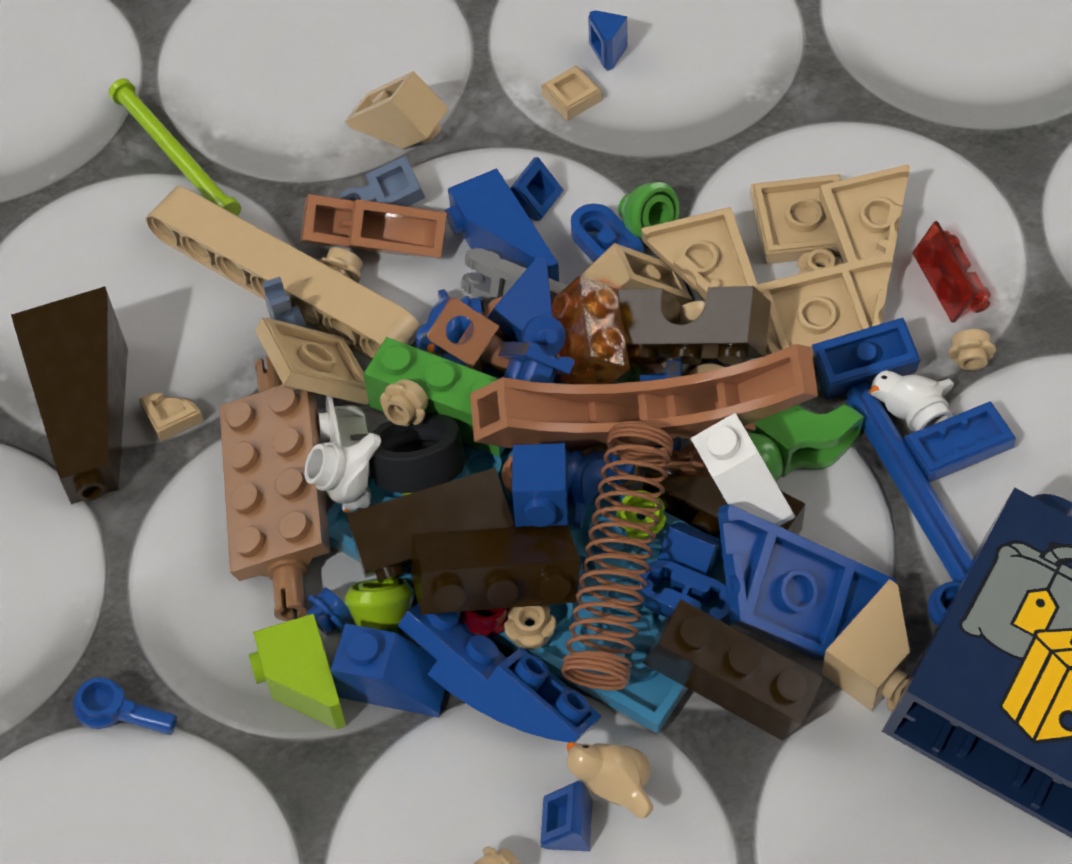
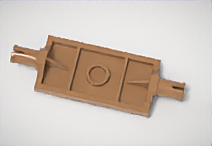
M266 356L267 369H265L262 358L255 362L258 393L219 406L230 573L239 581L254 576L269 577L273 581L274 616L282 621H290L295 619L294 608L297 609V616L299 618L307 615L306 612L308 610L305 602L303 577L308 573V566L312 558L329 553L331 550L325 491H321L315 485L308 483L304 473L306 460L311 449L315 445L320 444L316 395L313 392L284 386L269 357Z

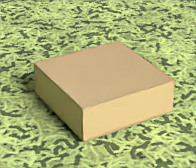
M577 65L541 85L542 96L567 121L602 101V90Z

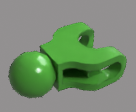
M798 404L756 421V430L748 433L775 482H777L780 476L784 478L794 469H821L835 464L857 441L864 416L846 404L827 414H814L803 409Z

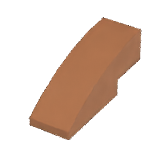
M308 194L305 198L300 243L440 259L442 256L447 213L359 199L351 201Z

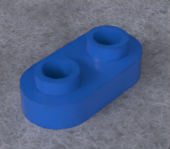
M595 203L586 204L579 207L572 214V240L593 263L614 243L644 253V246L641 240L632 234L624 222L607 206ZM596 231V232H599V233H597V234H590L589 232Z

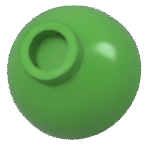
M649 182L637 186L629 194L625 195L619 203L618 212L627 229L645 244L642 241L641 228L678 220L679 200L673 188L668 184Z

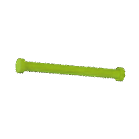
M126 78L116 80L109 88V97L116 104H122L205 199L239 216L241 212L240 203L234 197H227L135 94V86Z

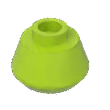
M377 578L353 584L346 593L344 601L356 625L398 634L399 623L406 612L412 607L415 590L402 578H395L378 583Z

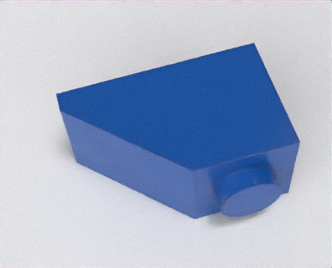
M565 443L513 445L512 497L515 527L568 525L569 510Z
M345 623L331 667L332 677L339 698L440 717L447 690L427 675L437 659L397 633Z

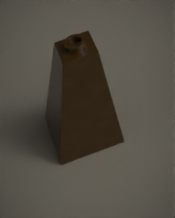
M104 286L11 314L59 479L71 505L81 501L96 500L106 493L119 490L128 348L106 287Z

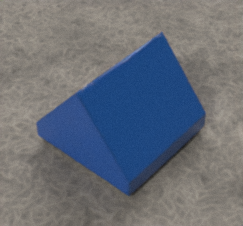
M597 10L591 11L588 16L589 44L604 69L606 68L608 71L615 67L628 47L627 16Z
M539 157L532 159L510 187L528 217L535 221H540L564 191Z
M677 522L668 526L657 560L671 561L709 576L722 552L721 539Z
M576 781L543 797L540 840L542 848L548 850L590 851L593 800L584 783Z

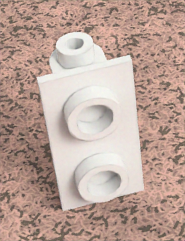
M326 396L325 412L317 413L320 442H326L323 443L326 446L328 444H336L340 448L359 443L368 435L363 410L354 404L334 406L333 398ZM369 464L368 477L371 475L370 464Z

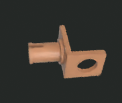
M455 297L449 299L427 333V338L472 368L477 360L480 359L505 374L510 361L498 356L503 342H506L495 335L499 326ZM465 316L471 320V323L458 343H453L446 335L447 324L454 317Z

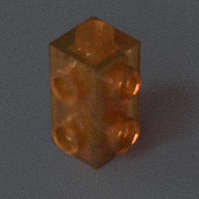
M578 276L551 300L552 316L560 321L566 335L565 345L557 356L569 357L575 360L571 373L561 374V380L571 384H611L630 368L618 291L616 288Z

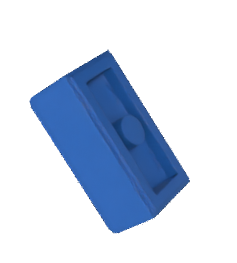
M903 317L812 344L811 347L826 400L845 395L848 389L860 383H867L871 386L874 378L882 371L895 372L901 376L911 375L917 371L921 360Z

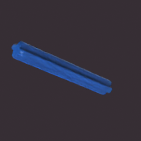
M860 383L857 386L851 387L847 391V404L864 416L862 429L950 577L953 581L961 582L974 558L972 552L881 402L869 394L871 386L867 383Z

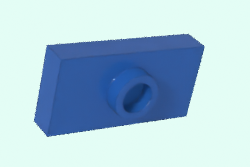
M991 401L904 436L905 444L929 483L1012 449L1016 441V437Z

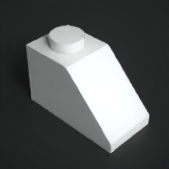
M736 413L690 438L727 504L738 507L777 526H781L795 518L794 513Z

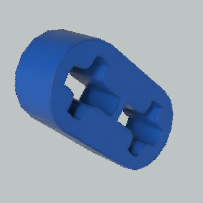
M657 560L649 563L650 570L640 574L646 580L648 586L639 590V594L643 596L645 601L642 604L650 611L666 617L680 599L700 610L701 604L706 605L710 599L718 601V608H712L709 615L727 625L731 622L727 587L722 582L666 560ZM663 580L671 582V588L663 589L661 594L653 591V584L660 585Z

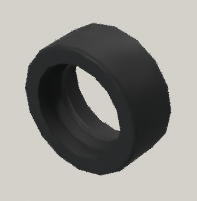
M425 413V418L420 424L414 425L411 423L409 426L396 425L389 420L371 432L379 435L381 438L380 446L369 460L372 477L375 484L386 491L396 493L418 492L450 482L463 471L466 458L460 428L455 420L446 415Z

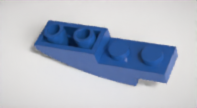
M417 604L406 612L398 625L437 659L427 674L472 708L500 723L525 733L569 743L577 742L602 717L589 705V702L582 694L570 689L552 674L540 658L530 655L522 647L507 658L498 650L492 640L483 635H474L469 632L468 625L462 623L457 612L421 615Z

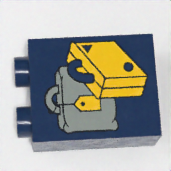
M1014 487L980 544L881 732L1072 838V502L1051 494H1039L1032 497Z

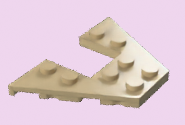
M906 164L820 185L819 197L843 264L757 284L731 207L641 228L642 241L704 300L707 297L708 287L754 286L770 300L771 307L765 356L795 344L812 347V344L881 324L910 166ZM812 352L813 364H814V366H816L815 360H814V356H813V352Z

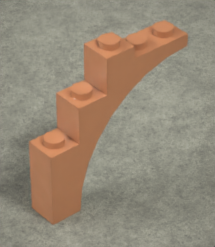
M795 344L769 355L729 367L652 381L616 384H556L502 377L470 393L474 442L512 449L513 445L565 443L566 450L571 452L579 450L581 452L599 443L607 445L609 430L614 425L626 422L643 423L658 427L667 432L672 439L676 437L690 439L736 413L747 433L756 430V421L818 396L811 347ZM632 436L617 438L626 444L650 447L659 445L657 442L645 438Z

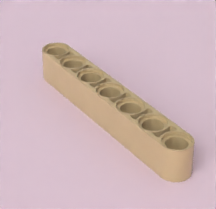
M176 186L145 218L148 228L159 240L264 300L266 296L262 283L280 277L285 294L289 296L291 306L299 307L306 324L321 332L344 337L350 349L370 360L373 359L386 337L410 346L416 340V332L421 326L416 318L403 307L185 187Z

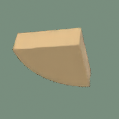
M154 393L138 398L160 442L204 422L199 408L186 398L182 400L174 397H164L163 393Z

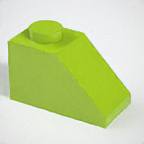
M314 613L253 631L258 651L248 655L256 683L259 684L267 681L273 700L336 730L346 727Z

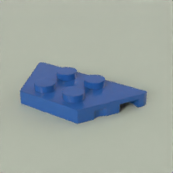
M731 504L723 505L719 508L718 520L731 623L812 658L824 660L826 649L890 579L896 582V579Z

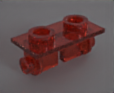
M934 221L912 254L951 323H955L965 309H972L975 313L986 310L990 306V292L987 287H984L976 272H967L971 263L960 246L959 238L954 234H950L949 231H943L939 222Z

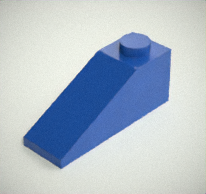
M497 168L448 188L450 207L445 209L448 224L454 234L461 233L470 248L487 249V251L499 254L501 260L505 259L526 269L536 257H546L548 278L559 282V265Z

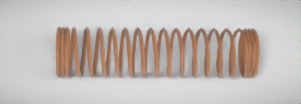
M636 422L620 423L614 425L608 434L607 446L609 450L604 454L606 465L601 469L603 480L598 484V492L601 495L595 499V507L598 510L591 516L595 526L588 531L589 538L592 541L585 547L586 554L589 557L582 562L586 573L579 578V583L583 589L576 594V600L580 605L573 610V616L577 621L569 626L570 633L574 637L566 642L570 654L563 659L564 663L561 669L562 675L569 681L589 688L621 690L629 685V675H631L629 668L632 667V663L627 658L617 654H629L636 650L632 643L621 638H631L639 634L636 627L625 622H634L642 618L639 611L629 606H638L645 602L643 596L633 590H641L648 586L646 580L637 574H644L650 570L649 564L642 559L653 555V550L644 543H650L656 539V534L649 528L657 525L659 519L651 512H656L662 508L661 502L655 497L665 493L664 487L658 482L668 477L667 472L661 467L671 462L670 456L672 455L674 445L673 439L667 432L648 424ZM626 436L645 438L655 441L664 447L654 448L646 445L626 444L617 438ZM613 452L614 455L622 460L609 462V455ZM666 460L665 462L651 463V462H659V461ZM633 464L650 467L660 471L663 476L647 478L631 475L621 471L614 465ZM610 467L611 470L619 475L607 478L606 470ZM624 479L646 482L658 487L660 491L655 493L637 492L618 486L612 480ZM607 483L617 491L604 493L603 485ZM629 495L641 497L657 504V507H634L615 501L609 496ZM604 498L615 506L601 508L600 501ZM606 511L640 513L652 518L654 522H630L612 516ZM601 513L613 522L599 524L597 516ZM618 526L638 529L651 535V538H630L613 533L604 527ZM599 529L611 537L595 539L594 531ZM618 542L636 545L644 548L648 553H626L607 547L602 543ZM596 545L609 553L592 555L590 548ZM599 559H624L641 564L645 569H625L605 563ZM593 560L607 569L590 571L587 564ZM597 574L630 577L640 581L642 585H625L611 582L597 576ZM590 576L606 585L587 587L584 579ZM595 590L622 592L637 597L639 601L618 600L596 593ZM587 592L603 601L584 603L581 600V595ZM601 606L622 609L636 616H616L592 607ZM584 608L603 618L581 619L578 616V611ZM589 623L617 625L630 629L633 632H613ZM581 624L590 630L605 635H578L575 632V627ZM586 639L617 642L628 646L630 649L610 648ZM575 641H580L587 646L601 651L576 652L572 649L571 644ZM582 669L600 671V672L607 673V674H610V675L592 673V672L585 671V670H582Z

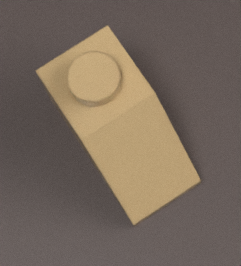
M412 71L368 92L345 123L352 129L404 149L418 142H421L423 145L430 142L440 132L442 126L439 122L449 108L415 71Z
M616 243L609 247L577 278L585 293L584 302L590 312L599 318H607L615 321L619 289L663 288L678 300L681 306L692 301L683 279L663 260Z
M889 579L825 651L822 675L871 711L884 698L892 701L898 688L905 680L909 679L905 669L910 649L898 584Z

